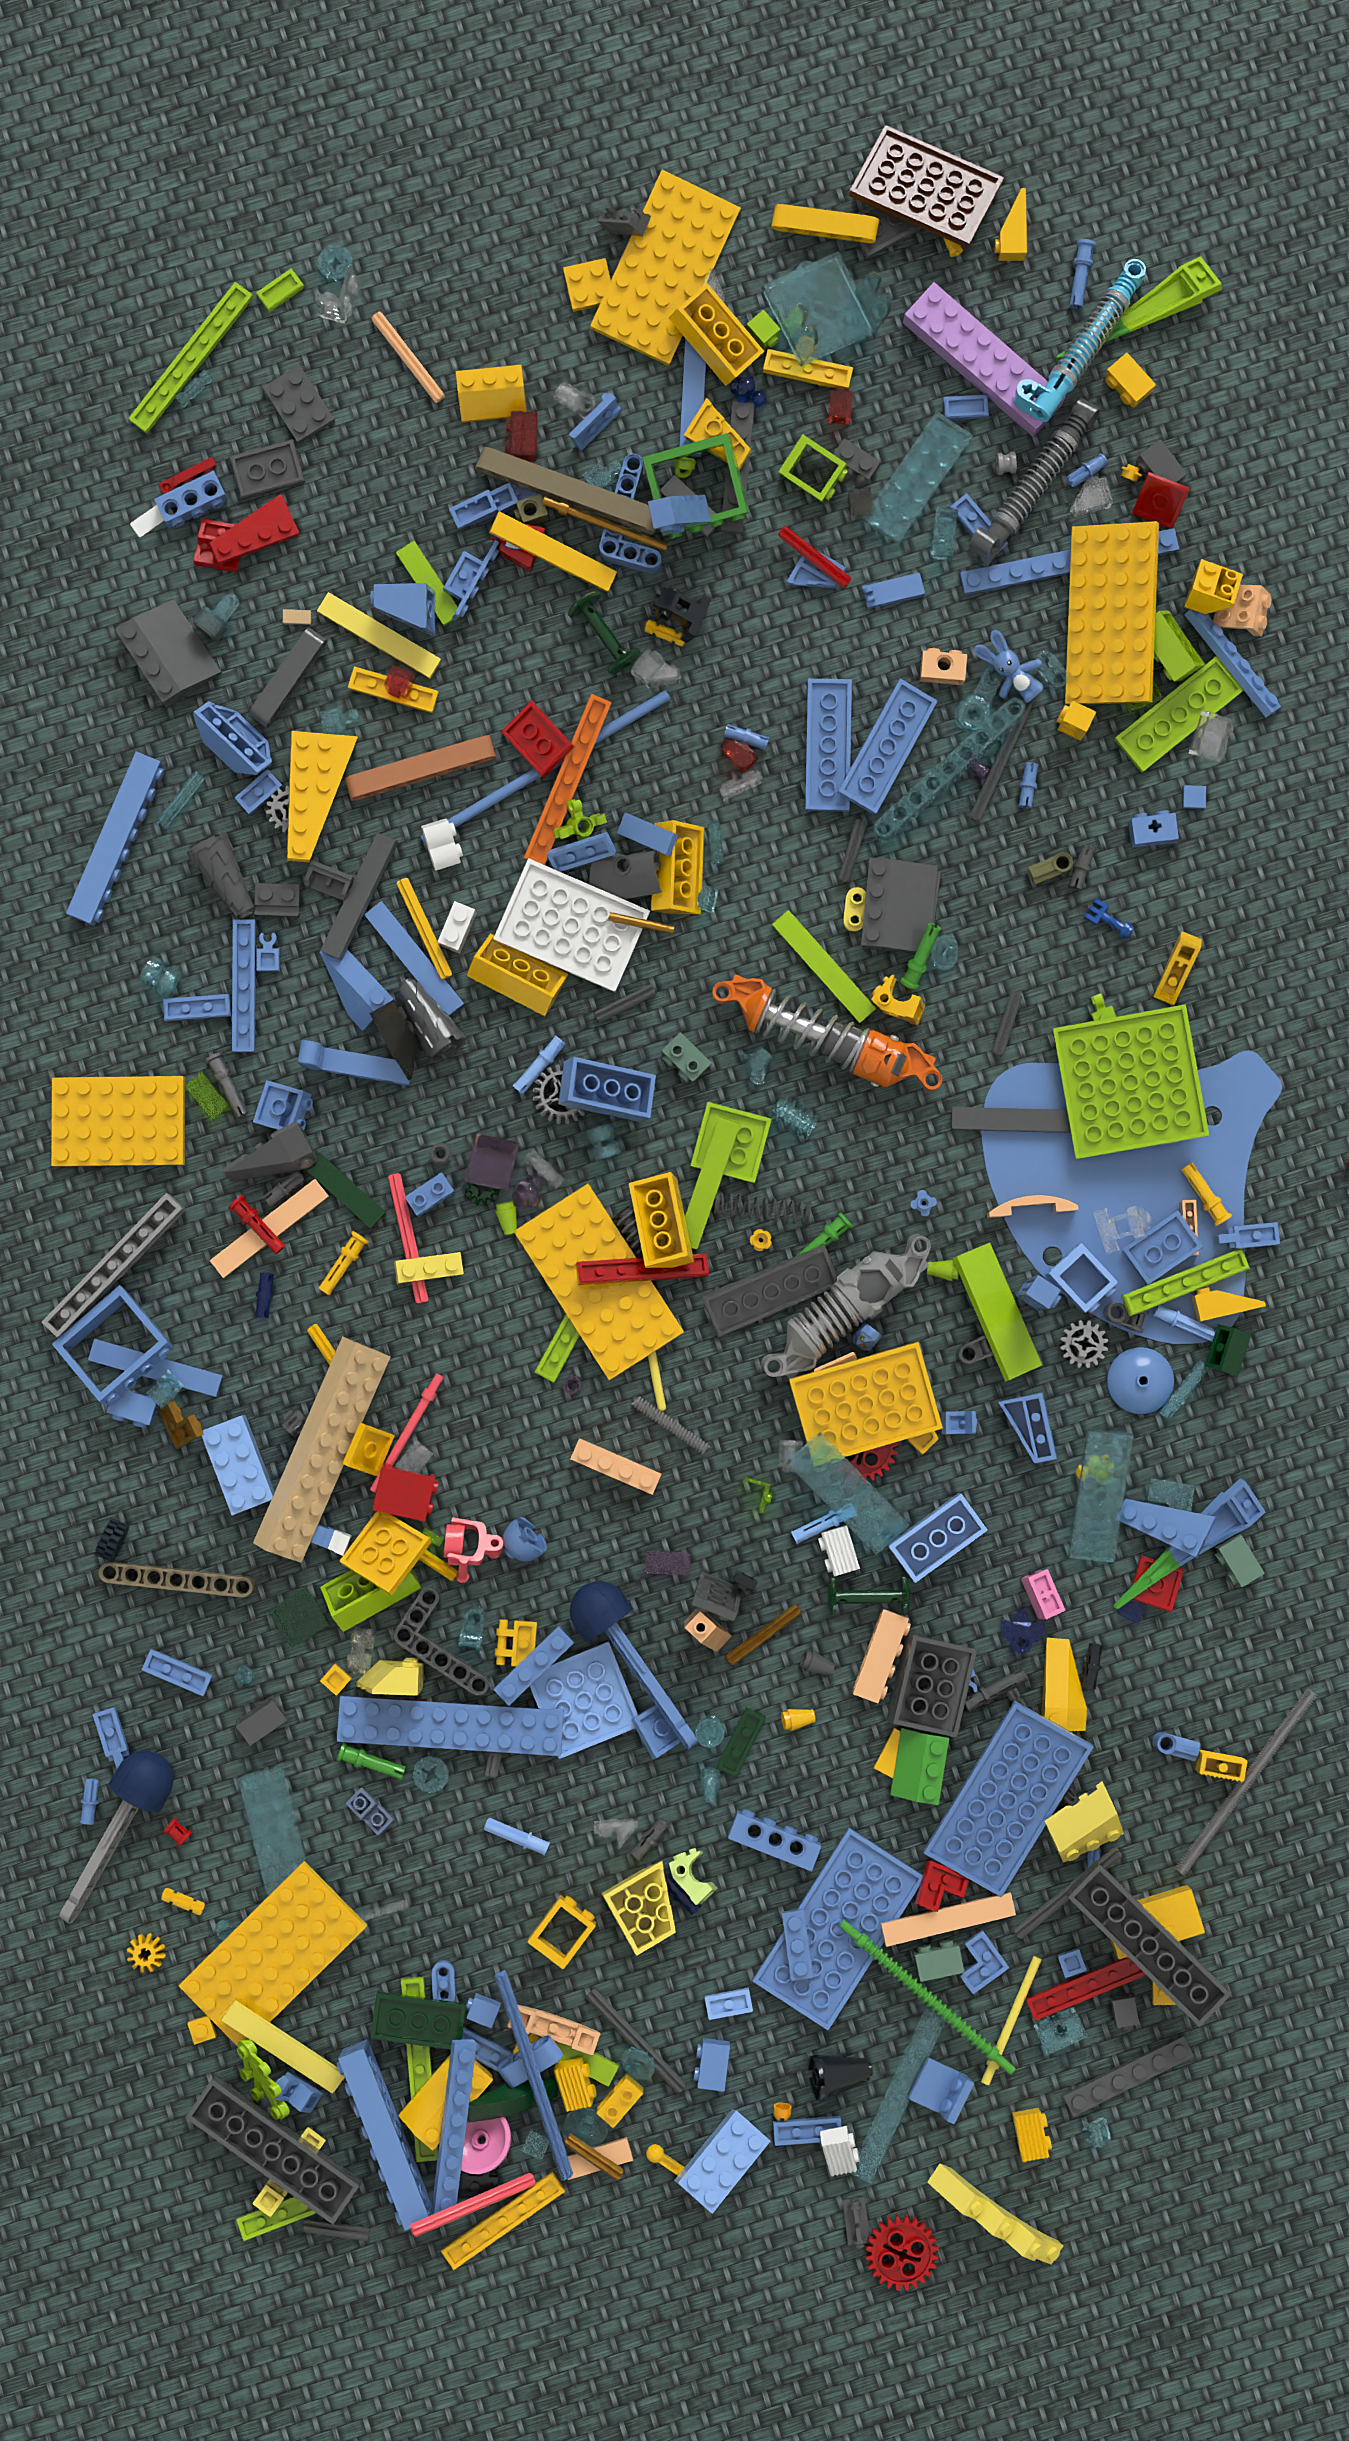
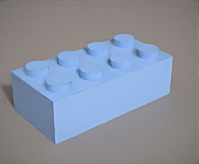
M241 1415L203 1430L204 1435H202L231 1515L271 1501L275 1491L246 1415Z
M958 1493L887 1546L912 1581L916 1583L985 1533L987 1528L963 1495Z
M731 2109L674 2181L713 2214L769 2144L770 2140L738 2111Z

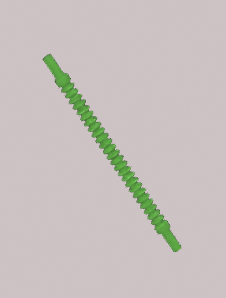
M846 1920L841 1921L839 1927L855 1940V1944L859 1948L863 1947L864 1952L868 1951L869 1956H874L873 1960L877 1959L879 1965L883 1964V1969L888 1968V1973L892 1972V1976H897L899 1982L903 1981L902 1985H907L908 1990L912 1989V1994H918L917 1998H922L923 2003L927 2002V2007L932 2006V2011L936 2010L938 2016L942 2015V2020L947 2019L946 2023H951L952 2028L956 2027V2032H961L962 2037L966 2036L967 2041L971 2040V2045H976L977 2050L981 2049V2053H985V2057L988 2060L995 2061L1010 2075L1015 2071L1016 2068L999 2054V2050L995 2046L991 2047L990 2042L986 2043V2038H980L981 2034H976L975 2029L971 2030V2025L966 2026V2021L962 2022L960 2016L957 2018L956 2012L951 2013V2008L947 2009L946 2004H941L942 2000H937L936 1995L932 1996L931 1991L927 1992V1987L923 1988L922 1983H917L916 1978L912 1979V1974L908 1975L907 1970L903 1971L902 1966H897V1961L893 1962L892 1957L888 1958L887 1953L883 1954V1949H878L877 1944L873 1945V1940L869 1941V1937L866 1934L859 1933Z

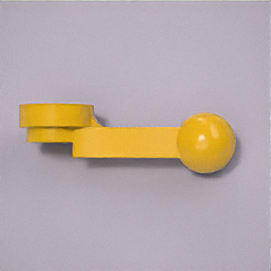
M653 2144L648 2147L646 2156L650 2162L660 2163L677 2176L685 2168L666 2155L660 2145Z

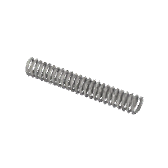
M641 1396L631 1404V1406L634 1405V1408L637 1407V1410L640 1409V1412L643 1411V1414L646 1413V1416L649 1415V1418L652 1417V1420L666 1428V1430H669V1432H672V1434H675V1436L678 1435V1438L681 1437V1440L684 1439V1442L687 1441V1444L690 1443V1446L698 1450V1453L701 1452V1455L710 1447L708 1443H705V1441H702V1439H699V1437H696L687 1429L684 1430V1427L681 1428L682 1425L676 1423V1420L673 1421V1418L670 1419V1416L667 1417V1414L664 1415V1412L661 1413V1410L658 1411V1408L655 1409V1406L652 1407V1404L649 1402L646 1404L647 1400L644 1401V1398L641 1399Z

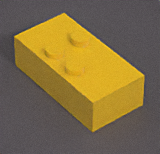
M1188 1885L1138 1900L1178 1941L1205 1933L1192 1889ZM1111 1940L1112 1947L1117 1958L1123 1959L1128 1957Z

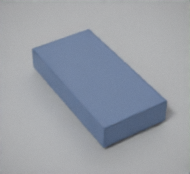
M987 394L943 398L945 421L984 419L989 417Z

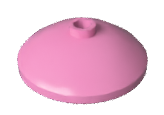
M505 2117L470 2123L467 2120L461 2165L462 2171L470 2174H484L494 2170L503 2162L511 2144L510 2126ZM482 2136L486 2139L484 2144H480Z

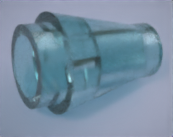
M703 1768L702 1774H700L704 1802L714 1803L717 1801L722 1778L720 1770L717 1768Z

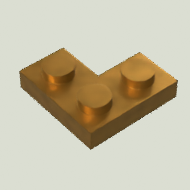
M175 1400L157 1409L176 1449L204 1435L201 1423L197 1420L195 1414L183 1419L181 1409L177 1406Z

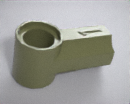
M1061 852L1052 858L1029 866L1028 871L1034 885H1037L1059 875L1067 874L1072 867L1073 860L1068 853ZM1064 859L1067 861L1068 867L1060 869L1056 861Z

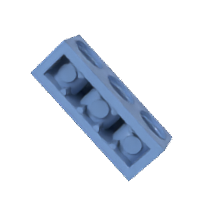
M214 471L154 499L168 528L180 527L186 520L192 517L194 519L199 518L205 514V511L211 508H220L225 504L224 502L228 501ZM211 488L217 489V492H216L215 495H213V496H208V495H207V492H208L209 489H211ZM190 498H197V502L194 505H187ZM171 507L178 508L175 514H167Z

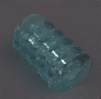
M786 1095L779 1099L769 1117L771 1118L777 1114L776 1122L784 1119V1127L791 1123V1131L793 1132L799 1128L798 1135L802 1136L804 1133H807V1140L818 1122L819 1115L816 1114L811 1118L810 1109L803 1113L804 1105L795 1108L796 1100L788 1104L789 1096Z

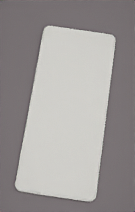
M156 505L131 522L130 525L137 535L141 537L162 523L164 518ZM169 509L167 512V514L169 515L174 514L171 509Z

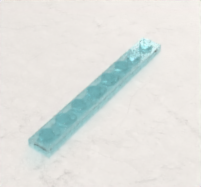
M928 2007L925 2008L859 2151L860 2162H856L857 2171L851 2172L852 2175L869 2183H872L910 2100L908 2096L927 2058L930 2057L947 2020H942V2015L938 2016L936 2011H932Z

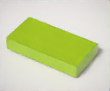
M290 268L256 292V295L270 313L305 287L292 268Z

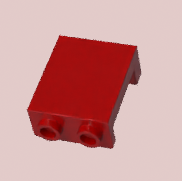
M382 1463L372 1510L425 1522L426 1515L431 1516L433 1503L430 1502L431 1494L436 1495L438 1481H435V1474H430V1476L393 1468L391 1464Z

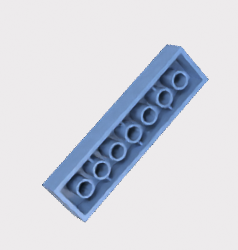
M366 2039L344 2048L338 2058L337 2068L341 2075L344 2074L346 2078L345 2088L349 2097L353 2096L355 2101L353 2105L354 2112L357 2118L361 2117L364 2125L361 2127L365 2139L370 2140L372 2145L370 2153L373 2160H377L380 2169H378L380 2179L382 2182L386 2181L389 2189L386 2191L387 2197L391 2204L394 2203L397 2210L395 2212L397 2223L403 2225L406 2231L410 2229L412 2223L432 2215V2202L369 2040Z

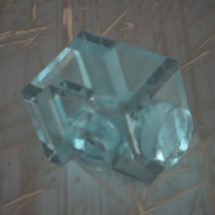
M167 1370L151 1385L146 1394L162 1409L174 1399L184 1385Z

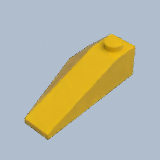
M1046 1637L1041 1716L1069 1732L1086 1731L1087 1706L1069 1639Z

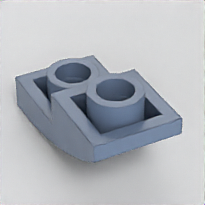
M362 1787L345 1803L377 1836H381L396 1820Z

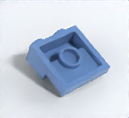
M266 1080L253 1122L279 1130L297 1121L304 1130L306 1126V1121L304 1120L306 1111H309L313 1104L312 1094Z

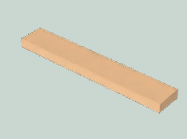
M314 1179L262 1219V1221L278 1237L326 1200L329 1195L319 1182ZM249 1229L213 1257L210 1262L220 1275L225 1278L263 1249L266 1244L252 1229Z
M1006 1892L1002 1897L994 1895L941 1908L938 1912L928 1911L883 1922L880 1925L884 1943L887 1947L1014 1916L1016 1913L1012 1895L1010 1892Z

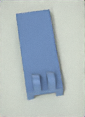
M604 393L602 395L603 401L569 433L575 447L580 451L622 411V408L616 402L617 398L611 393Z
M920 573L862 586L867 609L925 595Z

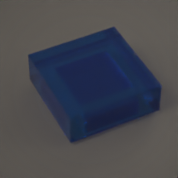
M1130 1600L1120 1607L1117 1614L1139 1624L1147 1605Z

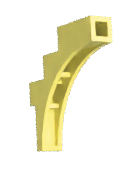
M943 2164L938 2165L927 2183L963 2215L975 2219L989 2233L1005 2240L1020 2255L1032 2261L1038 2259L1052 2264L1059 2257L1063 2245L1058 2240L1036 2230L1003 2209L962 2178L952 2168Z

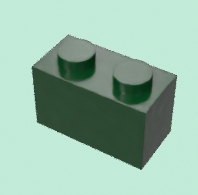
M1218 1324L1205 1367L1238 1377L1251 1334Z

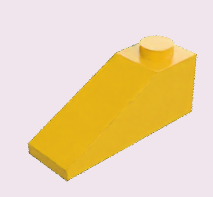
M1021 188L1000 231L999 238L995 239L994 252L998 253V261L1025 260L1027 254L1026 188Z
M1181 931L1153 997L1172 1005L1175 1004L1201 949L1202 939Z
M1209 1287L1196 1290L1197 1295L1191 1296L1198 1322L1266 1306L1264 1301L1218 1290L1210 1291Z

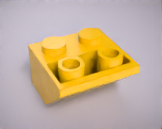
M1201 559L1193 576L1184 607L1202 614L1233 607L1243 574Z

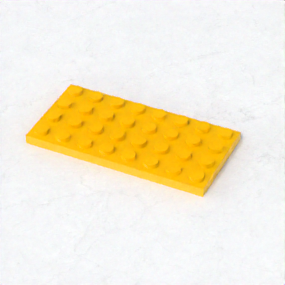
M661 170L643 209L645 214L651 216L644 235L631 236L593 318L590 329L669 366L683 336L670 321L669 317L708 282L741 207Z
M1158 522L1072 527L1065 704L1070 705L1072 701L1079 704L1152 702L1159 538Z
M586 1184L516 1229L515 1234L609 1381L684 1333L652 1281L578 1285L577 1262L636 1258L589 1184Z
M303 1861L179 1984V1987L238 2047L239 2041L249 2038L221 2021L222 2016L234 2000L268 2022H271L367 1927V1924Z

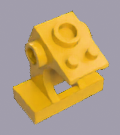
M891 975L890 978L886 976L883 979V986L879 985L873 991L872 1002L884 1014L918 1026L925 1008L922 998L912 994L911 999L904 1002L894 999L892 993L897 979H895L894 975Z

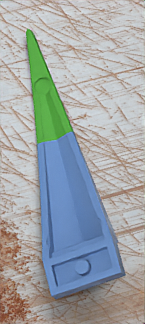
M1240 1478L1226 1492H1221L1201 1513L1214 1516L1217 1519L1200 1554L1249 1528L1265 1513V1510L1243 1479ZM1169 1546L1113 1607L1119 1609L1148 1587L1195 1557Z

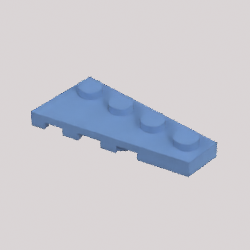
M1125 1499L1115 1519L1198 1558L1217 1518Z

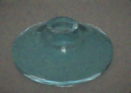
M591 2108L573 2110L566 2116L564 2121L565 2134L572 2133L590 2147L597 2146L606 2139L609 2127L608 2123L596 2113L597 2111Z

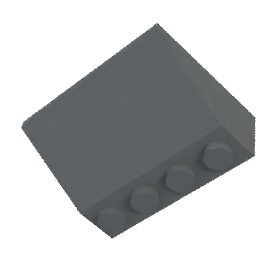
M174 599L133 617L115 629L166 708L222 673Z
M869 858L861 940L863 949L907 953L917 952L928 923H933L938 866L895 859Z
M908 1632L903 1646L887 1720L893 1724L957 1738L977 1649Z

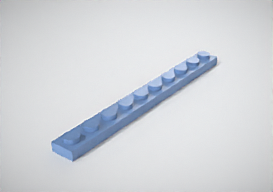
M1175 528L1159 531L1158 556L1178 552L1179 546ZM1071 550L960 572L964 596L1070 574Z

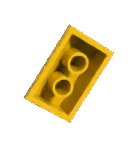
M522 365L456 371L462 423L527 416Z

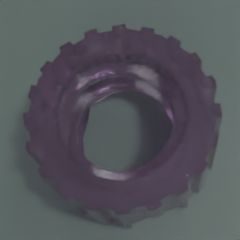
M576 1375L566 1377L563 1382L565 1392L570 1395L579 1393L583 1388L581 1378ZM576 1380L578 1383L577 1389L570 1390L568 1382Z

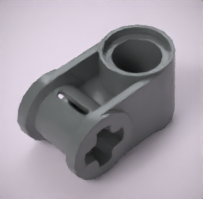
M1113 1302L1105 1306L1103 1314L1109 1322L1143 1333L1142 1325L1149 1311L1145 1310L1129 1317L1124 1304ZM1114 1306L1120 1310V1315L1116 1319L1110 1313Z
M982 1335L974 1339V1341L960 1346L956 1352L958 1361L966 1365L994 1356L986 1335ZM965 1348H969L973 1353V1357L969 1361L965 1360L962 1356Z

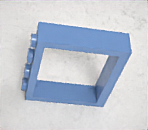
M121 1285L115 1288L52 1343L54 1348L97 1400L106 1407L113 1400L117 1401L120 1397L119 1395L125 1390L132 1388L136 1384L137 1379L142 1375L148 1374L154 1368L153 1365L159 1360L165 1359L167 1357L166 1354L174 1348L166 1336ZM126 1302L159 1342L104 1390L100 1391L69 1351Z

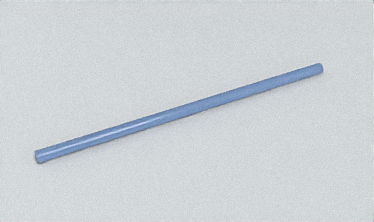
M666 690L602 727L595 744L671 700ZM565 757L553 769L562 765ZM533 768L449 818L448 822H453L456 828L541 776ZM421 835L420 837H421L422 841L424 842V844L426 845V842H425V839H424V835Z

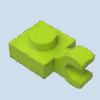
M1101 993L1090 997L1096 1012L1090 1014L1093 1021L1116 1017L1112 1006L1105 1007Z

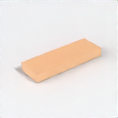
M627 2137L592 2147L617 2165L633 2161ZM575 2152L567 2155L573 2171L570 2179L600 2171V2169Z

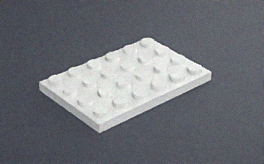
M528 858L493 940L616 992L643 928L608 921L609 913L612 912L647 920L650 911Z

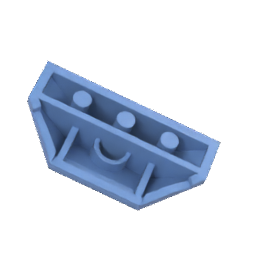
M208 701L193 712L203 743L234 772L257 775L272 763L268 741L237 711L214 705V703Z

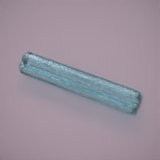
M198 771L193 772L157 818V822L167 828L205 780L201 773Z

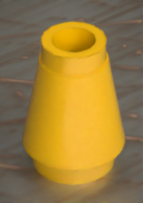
M786 1709V1712L781 1713L784 1730L793 1731L815 1723L814 1710Z

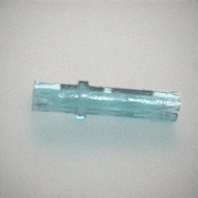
M1198 1360L1174 1393L1171 1392L1169 1400L1158 1413L1170 1421L1177 1410L1186 1404L1185 1400L1210 1368L1205 1367V1363Z

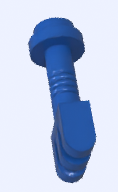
M1096 898L1093 903L1100 908L1097 909L1094 906H1090L1088 910L1095 914V916L1093 917L1086 913L1084 918L1096 926L1102 920L1120 931L1119 937L1127 939L1134 929L1131 926L1132 923L1127 921L1126 924H1123L1111 917V915L1106 913L1109 905Z

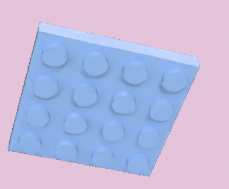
M609 1641L553 1663L530 1685L539 1709L564 1710L561 1756H558L559 1759L635 1729L631 1719L636 1717L638 1713Z

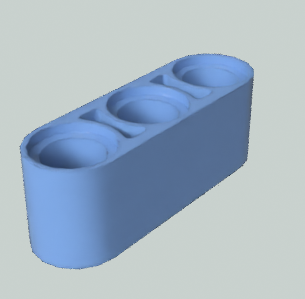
M546 2035L530 2044L539 2072L554 2065L563 2056V2052L550 2035ZM521 2051L506 2058L497 2067V2071L510 2088L518 2086L529 2078L527 2077L528 2074H526L525 2064L522 2062L523 2059L520 2056Z

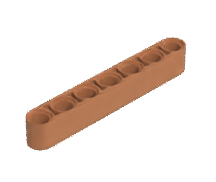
M486 735L346 777L345 782L351 801H356L491 761L496 758V753L491 737Z

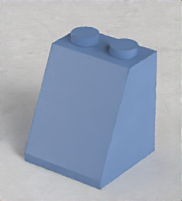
M427 583L374 584V591H371L370 598L371 604H374L377 610L383 615L426 634L435 635V591Z

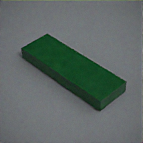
M745 1707L716 1768L735 1778L737 1777L766 1716Z

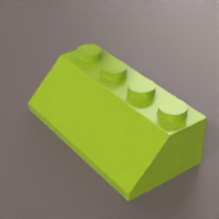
M412 1568L392 1596L351 1570L322 1585L320 1588L332 1618L344 1632L421 1589V1586Z

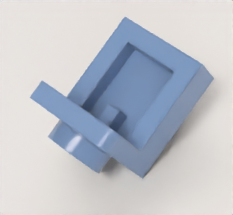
M941 1412L942 1434H975L977 1427L976 1412Z

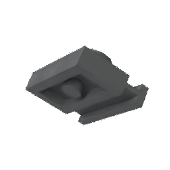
M255 883L254 915L299 917L300 884Z

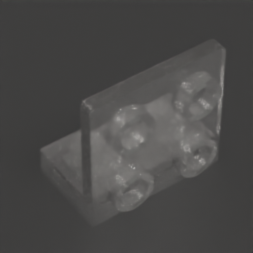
M352 266L347 267L339 298L328 292L324 294L317 293L315 302L320 317L346 323L347 316H351L353 310L351 301L353 296L357 295L359 283L356 281L357 275L354 274Z

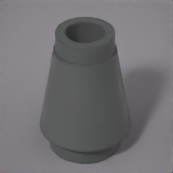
M806 1650L800 1661V1667L804 1668V1671L828 1676L832 1675L835 1667L834 1663L813 1650L811 1652Z

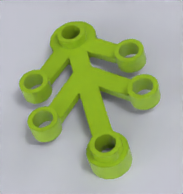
M250 2039L239 2041L237 2052L240 2058L243 2059L244 2068L239 2070V2073L245 2082L254 2077L255 2087L250 2090L252 2098L258 2102L264 2098L265 2092L272 2105L269 2109L271 2116L275 2120L284 2119L290 2114V2110L285 2101L275 2099L282 2094V2090L276 2082L268 2077L271 2074L270 2067L257 2056V2048Z

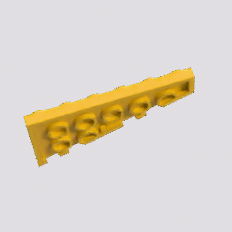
M300 731L291 732L287 861H310L358 738L357 736Z

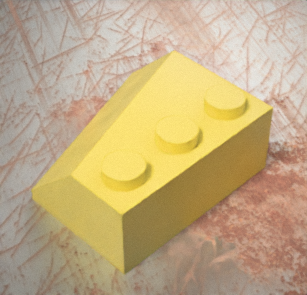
M406 1657L403 1661L379 1660L356 1682V1686L366 1689L371 1694L418 1695L423 1689L424 1662H419L417 1657Z
M1103 1782L1097 1784V1790L1089 1796L1087 1793L1079 1797L1080 1800L1073 1807L1065 1806L1045 1820L1052 1842L1063 1863L1073 1861L1087 1851H1094L1100 1845L1108 1841H1115L1124 1834L1118 1814Z
M662 1861L636 1872L601 1893L636 1956L676 1933Z

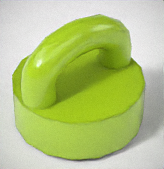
M689 457L675 459L673 463L675 475L679 478H687L692 470L695 469L696 461ZM680 469H685L686 472L681 473Z

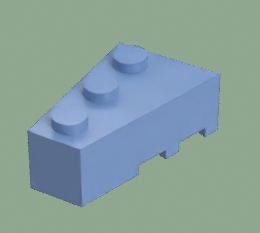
M1043 1392L998 1402L1034 1463L1057 1459Z

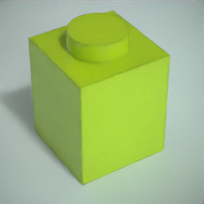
M764 310L747 323L746 330L763 350L768 346L772 348L780 340L781 329Z

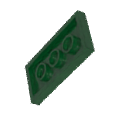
M377 1991L370 2039L451 2050L452 2040H462L467 2004Z

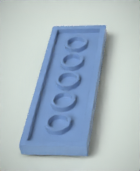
M808 678L805 811L849 812L850 800L838 794L837 791L850 769L852 679Z
M900 678L837 793L875 815L926 724L937 700Z

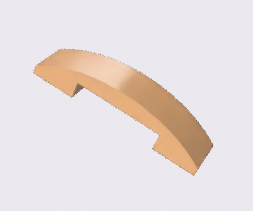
M1025 1196L999 1205L987 1213V1218L1011 1216V1207L1053 1204V1213L1077 1211L1078 1205L1053 1196Z
M517 2005L527 2034L530 2032L542 2037L550 2035L554 2041L569 2045L572 2049L590 2055L594 2054L600 2032L545 2011Z

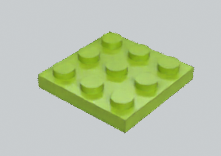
M707 1102L690 1166L698 1169L702 1168L720 1116L740 1123L723 1175L755 1183L772 1119Z

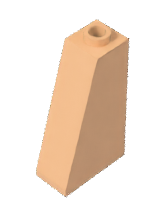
M697 1609L684 1621L685 1629L701 1644L715 1652L732 1636L710 1614ZM703 1623L705 1629L701 1631V1628L696 1627L697 1624Z

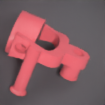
M452 1517V1524H447L444 1558H448V1565H459L456 1576L457 1581L460 1583L467 1582L469 1580L467 1573L468 1565H480L485 1554L492 1559L498 1558L503 1550V1539L497 1535L486 1534V1526L482 1522ZM467 1529H474L479 1538L478 1549L472 1557L462 1555L464 1531Z

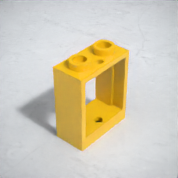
M560 1895L529 1936L527 1942L560 1968L564 1969L595 1928L596 1921L594 1920L595 1916L588 1910L584 1909V1911H581L576 1907L577 1902L571 1897L566 1896L564 1898ZM560 1907L587 1926L566 1955L540 1936Z

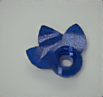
M1022 1608L1015 1613L1012 1622L1007 1620L1001 1621L1000 1631L1002 1636L1010 1641L1012 1650L1023 1654L1031 1649L1032 1643L1041 1640L1045 1632V1622L1037 1621L1032 1623L1030 1615ZM1019 1638H1023L1025 1640V1644L1023 1646L1017 1645V1640Z

